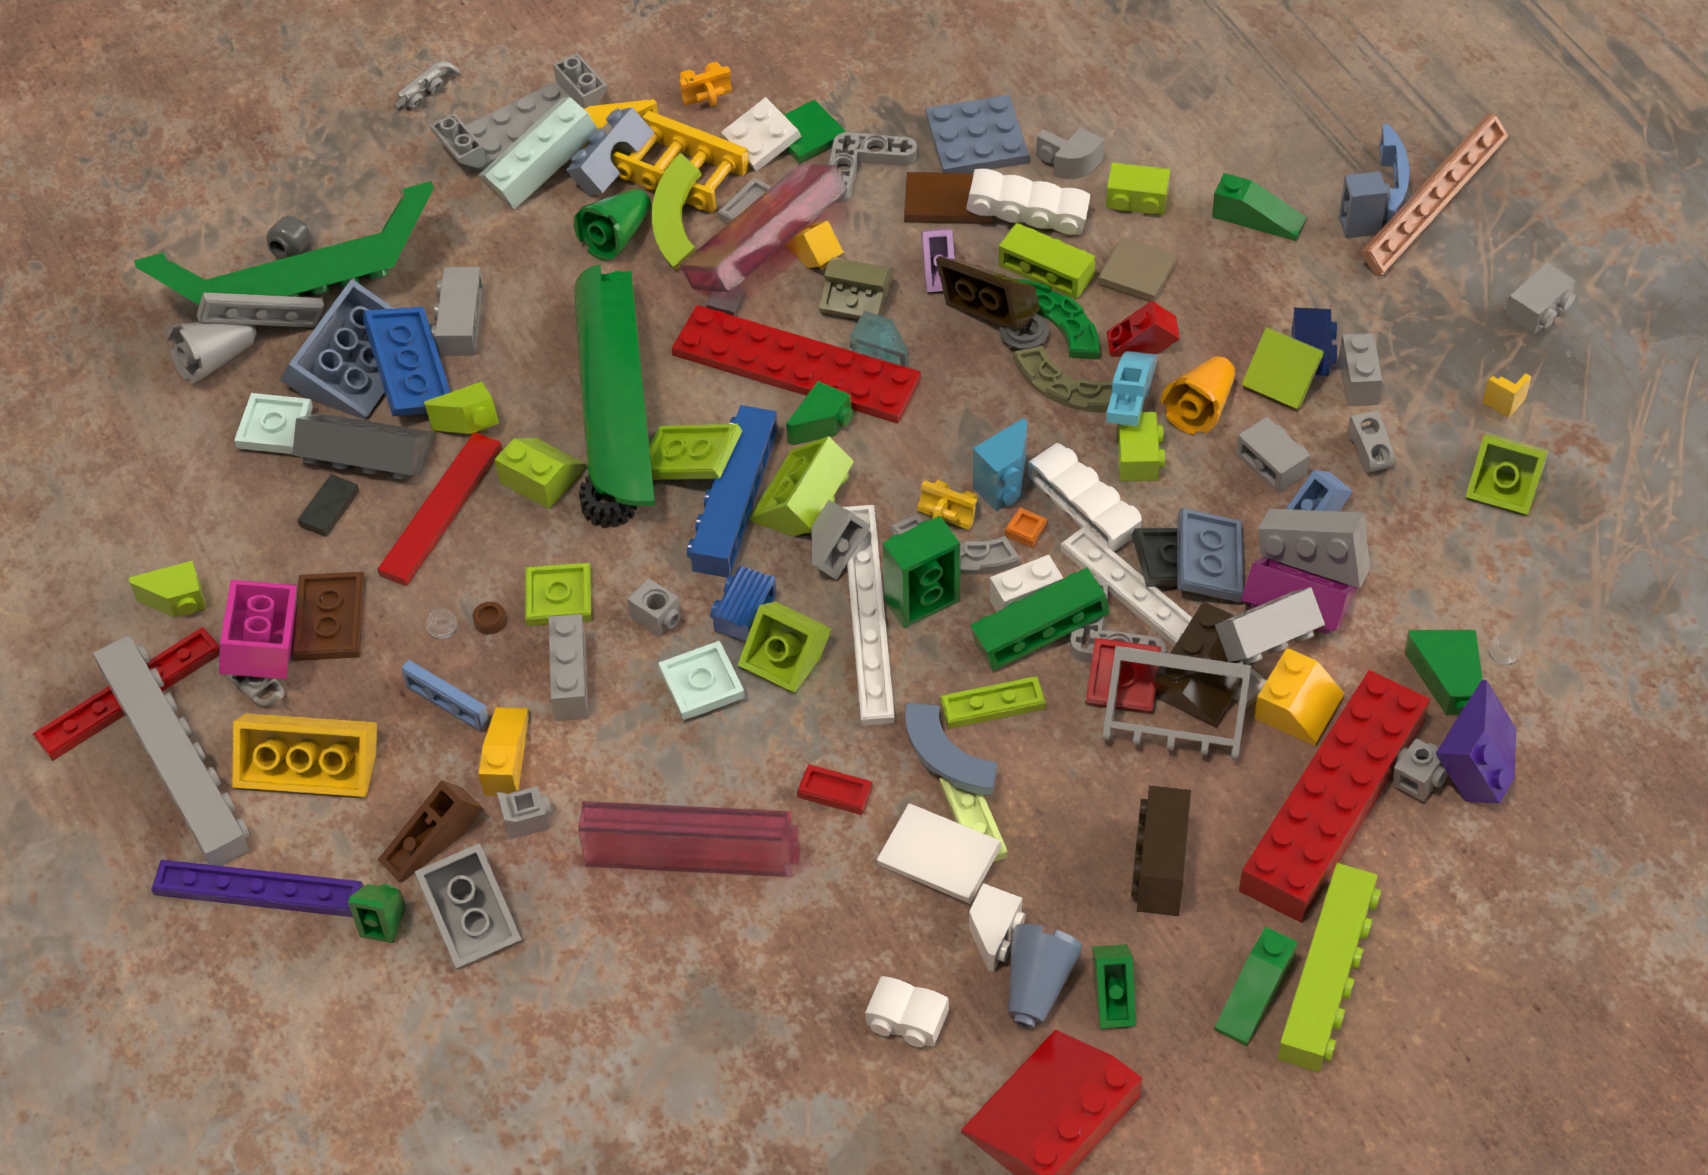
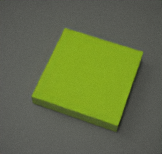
M1266 327L1241 385L1296 409H1300L1325 351Z
M590 563L525 567V621L527 626L549 625V617L582 614L583 622H592Z

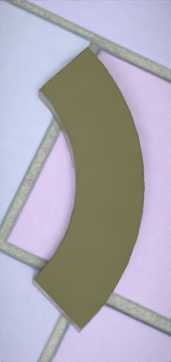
M1043 346L1013 352V360L1021 375L1035 390L1045 397L1078 410L1107 412L1112 395L1113 381L1101 382L1082 378L1079 380L1073 379L1065 375L1063 370L1053 363Z

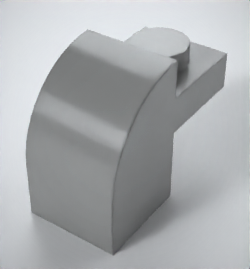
M1081 127L1068 141L1043 129L1037 135L1036 157L1054 165V176L1063 179L1082 178L1093 172L1104 160L1105 139Z

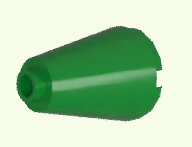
M634 188L583 206L574 216L573 227L579 242L584 240L589 246L587 251L592 256L600 260L613 259L623 251L651 212L652 204L650 197L644 191Z

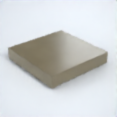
M1121 237L1099 276L1098 284L1155 302L1177 262V254Z

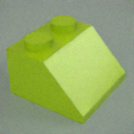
M1486 433L1481 442L1465 497L1528 515L1549 450Z
M537 437L514 438L494 459L499 483L548 509L556 503L587 468V464Z
M778 602L759 605L738 666L791 692H796L820 660L832 628Z

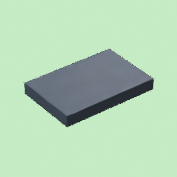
M1180 508L1177 514V589L1235 602L1241 601L1244 592L1242 521Z

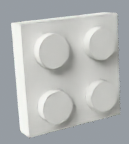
M766 97L721 132L725 140L748 148L749 165L756 172L801 137L798 129Z

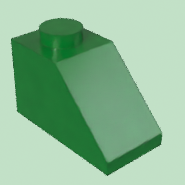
M818 381L787 421V443L797 445L828 436H836L843 426H847L851 421L853 410L851 409L850 395Z
M366 884L352 894L348 901L359 936L394 943L406 909L401 890L388 884H381L379 886Z
M1128 945L1092 947L1093 981L1100 1029L1136 1026L1133 958Z

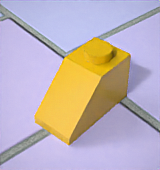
M828 220L804 225L781 238L782 243L807 268L819 267L820 270L827 268L832 257H837L844 253Z

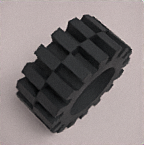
M589 475L585 477L586 483L582 482L580 485L579 499L582 514H584L587 521L591 519L592 525L595 526L601 522L602 528H607L608 523H612V527L615 528L618 527L617 521H621L624 525L628 522L627 516L633 518L635 515L634 510H637L638 506L626 505L616 501L611 503L598 502L597 498L602 494L594 488Z

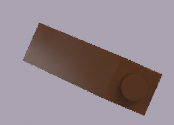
M441 780L378 858V861L398 882H403L415 873L414 871L420 869L462 836L483 808L462 787Z

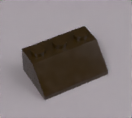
M944 256L936 258L946 305L1015 331H1019L1040 310L1035 286L963 260Z
M1203 601L1170 654L1228 662L1215 624L1234 615ZM1242 660L1230 662V663L1243 664ZM1255 662L1249 663V664H1246V665H1251V669H1252V667H1253V665L1255 664ZM1162 666L1153 682L1158 700L1216 726L1242 685L1243 678Z

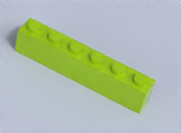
M1336 863L1282 1036L1277 1060L1319 1073L1323 1060L1331 1062L1336 1045V1040L1330 1039L1332 1030L1340 1031L1346 1009L1339 1008L1342 998L1347 1000L1350 998L1355 979L1349 977L1351 968L1357 970L1359 968L1364 949L1359 948L1358 944L1360 938L1366 940L1368 938L1373 919L1367 918L1369 909L1376 910L1381 890L1375 888L1377 874Z

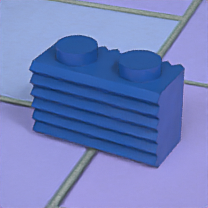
M740 566L735 576L730 575L724 585V596L721 601L716 600L713 603L710 618L713 619L714 631L746 641L759 605L771 603L776 598L775 577Z

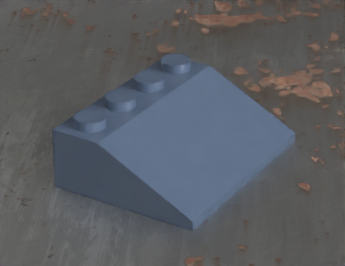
M351 279L290 361L280 381L308 399L365 420L385 390L363 321L364 311L395 308Z

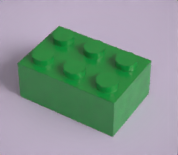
M941 516L929 521H923L916 527L902 534L893 535L882 543L884 601L903 628L960 602V542Z

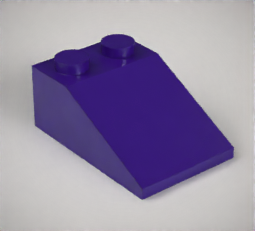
M1487 680L1480 681L1435 753L1466 802L1500 803L1515 779L1516 727Z

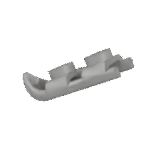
M447 61L433 64L397 93L400 100L394 104V107L397 110L408 107L412 110L415 109L423 100L422 93L427 91L431 94L435 93L443 84V81L440 79L441 77L460 75V70L454 64Z
M224 674L259 706H273L278 699L284 697V689L276 678L245 676L246 679L241 682L235 675ZM269 684L277 690L270 698L265 700L258 698L256 695Z

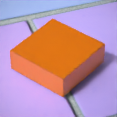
M1019 507L1004 529V536L1033 548L1047 528L1048 519Z

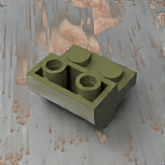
M832 257L824 274L826 281L818 307L821 313L878 323L884 299L887 300L894 275L893 268Z

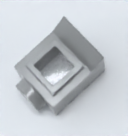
M538 786L509 794L497 792L509 840L549 829L546 817L552 814L548 795H540Z

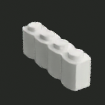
M975 169L966 209L980 216L995 215L1008 222H1025L1030 226L1040 229L1053 228L1066 235H1082L1090 194L1076 188H1060L1049 182H1032L1027 178L1017 175L1004 176L990 169Z
M1056 443L1028 461V477L1033 484L1043 493L1049 495L1051 500L1062 511L1069 514L1080 528L1085 527L1112 551L1115 552L1131 541L1134 529L1141 528L1142 517L1140 512L1134 506H1129L1121 501L1118 492L1112 486H1107L1099 481L1097 473L1091 467H1086L1078 462L1076 454L1070 448H1065L1063 445Z

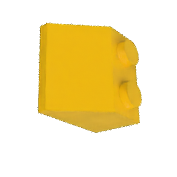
M1286 648L1257 696L1254 719L1316 746L1343 700L1345 693L1318 661Z

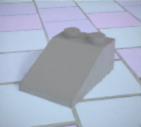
M480 843L414 871L456 969L522 940Z

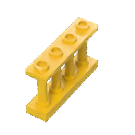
M649 110L642 119L654 131L650 139L638 153L627 156L615 152L612 155L613 165L620 172L618 177L656 191L665 170L679 152L692 156L693 158L690 162L698 169L704 162L718 166L704 185L695 182L685 203L699 210L714 213L717 209L715 189L729 172L744 176L749 170L748 148ZM654 143L668 147L654 166L640 161Z

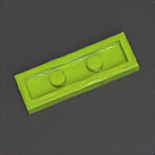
M1037 676L940 696V704L948 729L1046 709V702Z

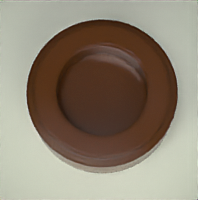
M484 602L473 611L474 626L482 634L491 635L498 633L506 625L505 610L499 603Z

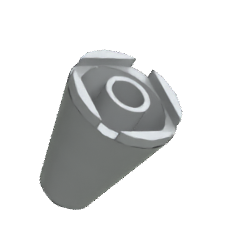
M192 322L171 326L167 329L166 339L167 341L172 340L174 349L169 350V353L180 376L184 380L190 378V384H195L254 344V338H256V329L254 325Z

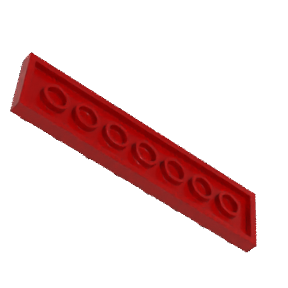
M696 305L671 347L672 356L805 396L809 394L818 381L849 394L852 410L897 424L921 380V371Z

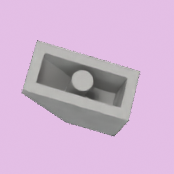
M828 500L812 525V565L837 580L871 525L849 510Z

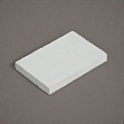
M909 803L877 858V863L881 867L970 904L1002 845L998 839Z

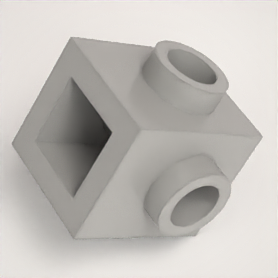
M1416 738L1409 748H1403L1395 762L1394 786L1424 802L1434 787L1439 788L1444 783L1448 774L1435 754L1438 747L1431 743L1426 744Z

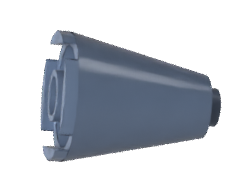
M1023 923L1017 924L1012 933L1008 1014L1014 1018V1024L1023 1028L1034 1029L1035 1025L1043 1024L1081 955L1082 944L1076 938L1055 929L1053 935L1042 932L1044 926Z

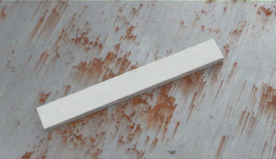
M874 505L843 507L871 525L847 563L861 726L895 724Z
M1082 527L1061 543L1060 551L1081 569L1088 567L1093 576L1103 578L1108 584V591L1173 647L1176 645L1192 619L1190 615L1155 586L1146 587L1144 577L1085 527ZM1253 668L1250 673L1246 709L1257 700V696L1267 681ZM1242 685L1234 696V699L1238 702L1240 701Z

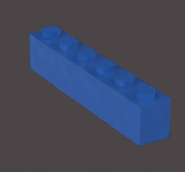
M740 405L737 416L731 418L730 424H738L742 433L720 479H712L714 483L712 489H707L705 493V510L703 514H698L695 526L697 534L695 539L689 540L687 547V558H691L693 572L726 578L731 575L778 433L777 411Z

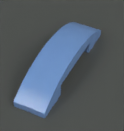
M1383 124L1379 144L1381 166H1393L1394 188H1390V200L1386 201L1385 205L1387 220L1384 223L1386 225L1405 204L1410 167L1407 152L1401 139L1390 125Z

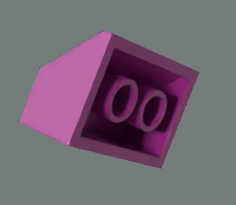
M1262 557L1252 563L1241 600L1248 602V607L1252 609L1292 591L1311 587L1325 623L1324 626L1314 630L1330 634L1331 630L1336 632L1341 627L1357 588Z

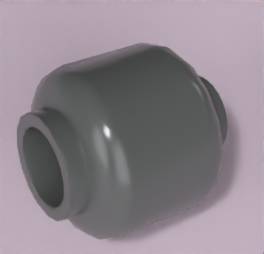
M285 216L269 229L266 240L270 252L274 256L283 259L301 254L310 244L311 235L307 225L302 220L293 216Z

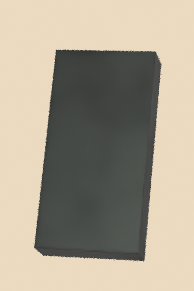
M331 474L297 519L299 526L326 537L359 493L358 484Z

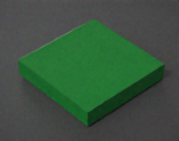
M815 99L784 114L801 135L798 140L786 148L799 164L833 147L835 137L846 132Z

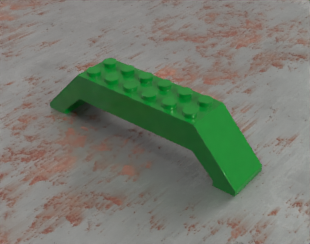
M432 181L399 190L401 199L380 233L213 278L204 279L167 259L166 252L134 260L135 266L200 305L203 293L300 297V292L310 290L312 295L330 291L329 285L339 282L341 287H345L351 279L359 283V276L368 274L370 279L389 275L387 269L394 267L434 186Z

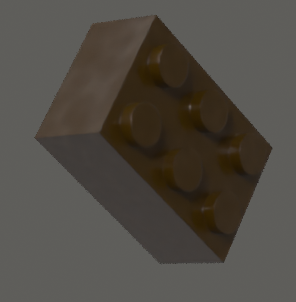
M1149 785L1148 799L1141 798L1131 891V898H1138L1137 912L1179 916L1191 790Z

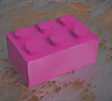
M230 580L220 640L219 674L287 679L296 615L297 585Z

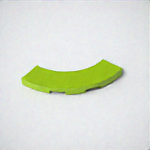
M681 153L671 162L661 177L652 205V226L656 242L663 256L675 271L697 252L695 246L686 235L682 222V207L692 186L702 176L700 170Z

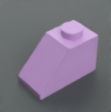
M949 228L920 231L926 292L943 291L936 258L944 256L955 259L953 230Z

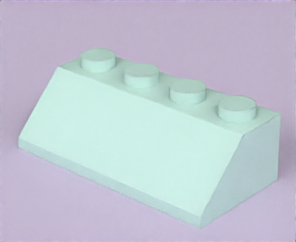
M571 97L561 98L478 176L515 210L577 153L598 128L588 112Z

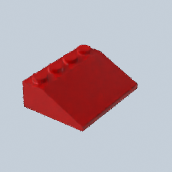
M1055 1029L961 1129V1133L1013 1175H1070L1140 1098L1142 1077L1113 1055Z

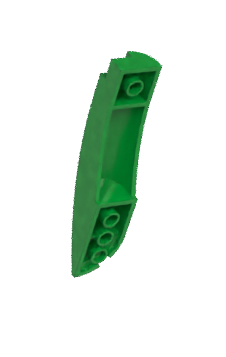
M599 264L585 269L578 276L574 284L579 373L589 478L594 488L600 494L608 493L614 496L618 503L632 506H655L632 271H614L602 274L601 265Z

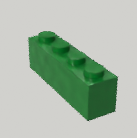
M1088 567L1078 572L1069 574L1066 578L1048 587L1041 588L1036 593L1020 601L1011 603L1006 608L990 616L981 618L979 621L971 624L970 627L977 648L991 670L995 671L1110 614L1105 592Z

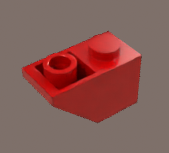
M1152 300L1106 332L1109 354L1112 357H1122L1126 351L1157 355L1180 339L1176 316Z

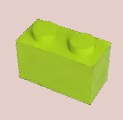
M1112 162L1107 185L1106 208L1164 215L1169 191L1170 169Z
M1141 412L1138 426L1117 425L1120 481H1158L1159 468H1165V449H1159V443H1163V424L1157 425L1156 412Z

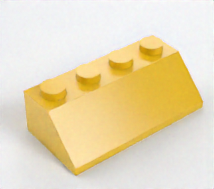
M245 713L233 721L232 788L366 797L376 758L377 722Z

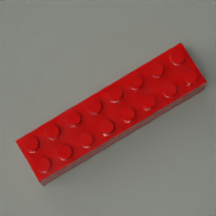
M1368 670L1242 869L1239 892L1302 923L1334 871L1336 863H1339L1394 773L1395 762L1400 751L1405 747H1410L1424 724L1430 698Z

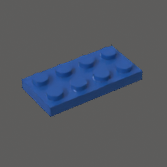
M424 307L364 311L363 321L392 417L427 414L424 401L450 393V389Z

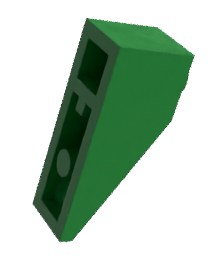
M1223 173L1214 192L1212 218L1297 241L1305 224L1306 216L1252 180Z
M1265 926L1215 1025V1031L1245 1046L1249 1044L1294 964L1298 945L1297 941Z

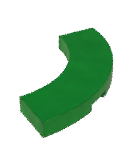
M1015 279L1035 286L1040 308L1036 314L1048 319L1060 330L1068 345L1069 358L1099 360L1100 343L1095 325L1091 323L1085 315L1084 309L1075 300L1067 295L1064 297L1052 291V287L1030 280Z

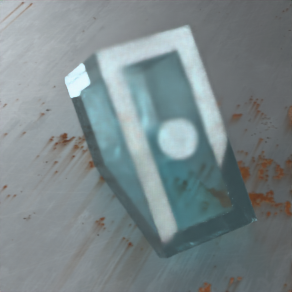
M864 311L849 336L850 350L908 367V349L893 320L882 315Z

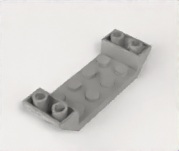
M576 53L553 64L555 82L468 125H465L453 113L431 124L430 129L459 163L484 170L561 98L571 97L585 109L589 106L598 105L608 87L585 60Z

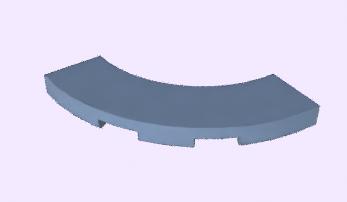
M906 703L905 717L908 739L922 764L934 775L939 774L951 781V784L957 788L977 794L993 796L997 775V762L976 758L957 748L947 738L941 727L940 706Z

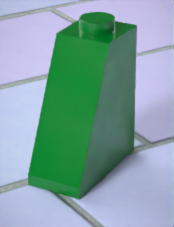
M1408 630L1405 655L1445 715L1459 716L1480 681L1483 680L1476 630Z

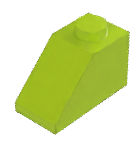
M483 382L424 401L433 431L472 434L500 424L492 396Z
M193 560L128 577L138 602L174 618L206 609L200 579Z

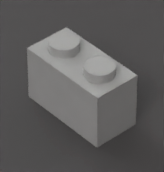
M1546 262L1509 295L1505 317L1535 335L1542 327L1550 326L1562 309L1565 311L1572 305L1575 299L1573 292L1576 280Z
M1374 334L1342 335L1338 359L1347 406L1378 405L1383 380Z
M1268 417L1238 435L1236 455L1278 494L1307 475L1310 458L1307 450L1292 440L1280 425H1276Z

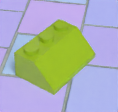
M829 436L790 450L749 516V519L754 523L792 537L804 533H812V525L827 501L831 500L834 502V494L839 486L848 479V471L854 461Z

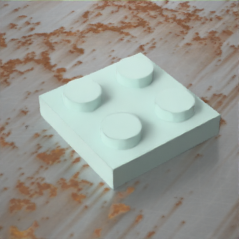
M251 393L234 440L236 448L292 454L296 418L311 414L313 408L311 399Z
M720 641L658 663L659 671L683 721L745 698L744 689Z

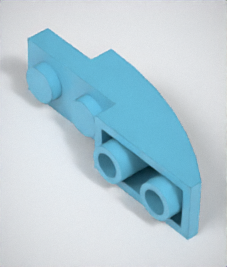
M1126 351L1122 355L1112 383V395L1107 409L1106 422L1138 426L1145 397H1148L1158 355Z

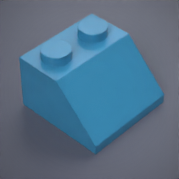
M1024 418L973 448V489L995 511L1000 510L1006 505L1014 504L1022 494L1027 458L1028 425Z

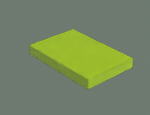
M738 424L659 426L650 444L653 480L720 479L742 433L741 428Z

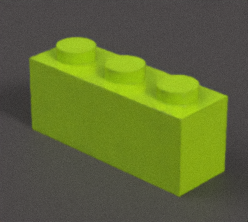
M1016 223L999 245L998 266L1034 282L1052 287L1051 289L1077 300L1094 278L1095 256L1085 250L1068 245L1059 239L1042 234L1033 228Z

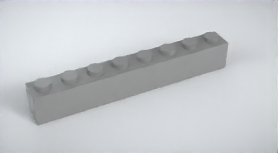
M130 635L93 652L103 677L208 864L221 866L250 851L245 839L250 836V833L242 818L234 819L231 812L236 809L228 793L220 794L217 786L221 785L216 772L213 767L206 769L202 763L207 760L198 742L193 744L190 742L188 737L192 735V732L185 718L177 719L174 714L178 708L169 692L166 694L162 693L160 687H163L164 683L156 668L149 670L146 663L150 662V659L143 645L136 646Z

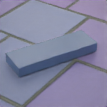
M410 660L401 667L407 688L480 732H484L488 728L490 720L486 705Z

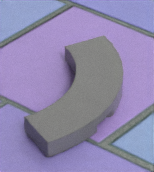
M917 514L891 525L890 533L892 535L902 534L916 527L924 520ZM1006 536L988 541H966L964 544L960 543V573L988 574L1020 566V557Z

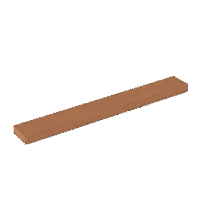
M1495 113L1487 114L1361 251L1362 256L1375 276L1383 275L1509 137Z

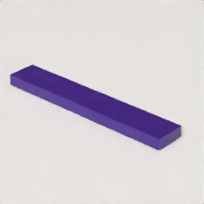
M161 860L151 890L155 896L353 917L348 901L352 894L363 887L362 881Z

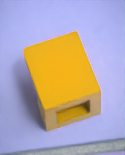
M1525 373L1516 384L1502 376L1499 379L1491 376L1487 380L1482 403L1509 418L1526 400L1531 376Z

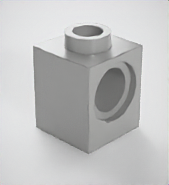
M649 578L627 599L630 618L659 637L668 629L674 628L680 620L679 597Z

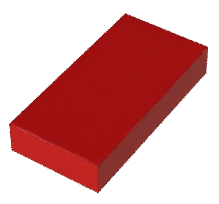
M808 764L797 790V798L862 815L873 788V781Z

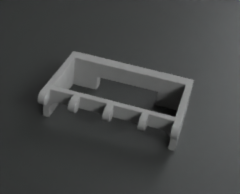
M1116 646L1102 740L1109 741L1112 733L1111 728L1134 731L1133 745H1140L1141 733L1144 732L1168 736L1166 750L1174 749L1175 737L1202 741L1200 755L1206 756L1208 754L1209 742L1233 746L1231 749V759L1238 760L1251 665ZM1122 661L1243 678L1234 739L1113 721Z

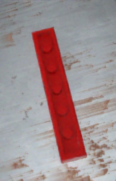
M476 432L471 435L378 567L379 576L404 586L409 584L494 462V459L501 452L502 444L500 441Z
M201 627L150 659V662L146 663L149 670L156 668L164 683V686L160 687V689L164 691L220 655V646L204 627ZM107 686L34 732L33 736L48 757L54 761L125 716L110 687Z

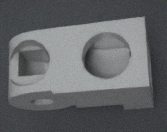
M1376 410L1351 416L1346 434L1350 443L1354 442L1364 470L1370 473L1393 468L1394 454L1379 411ZM1370 421V425L1361 426L1363 422Z

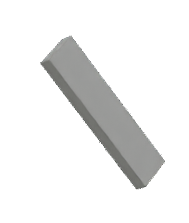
M203 293L197 318L200 323L316 327L319 323L324 303L322 298Z

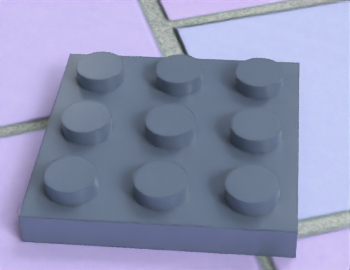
M1009 95L925 108V117L942 173H973L975 169L991 170L1029 163V153Z

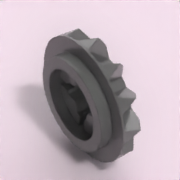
M1035 314L1019 331L1000 326L1001 340L1008 344L1009 349L1016 347L1019 350L1035 348L1038 345L1044 346L1046 338L1049 337L1048 324L1038 314ZM1030 329V335L1024 334L1019 336V331L1024 333Z

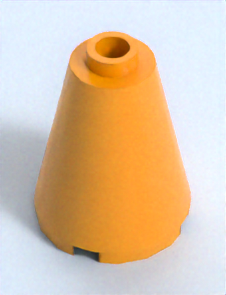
M1215 356L1170 382L1163 390L1161 396V406L1164 403L1167 410L1165 416L1168 421L1177 429L1187 434H1195L1196 432H1204L1203 434L1213 429L1220 419L1236 372L1233 364L1224 357Z

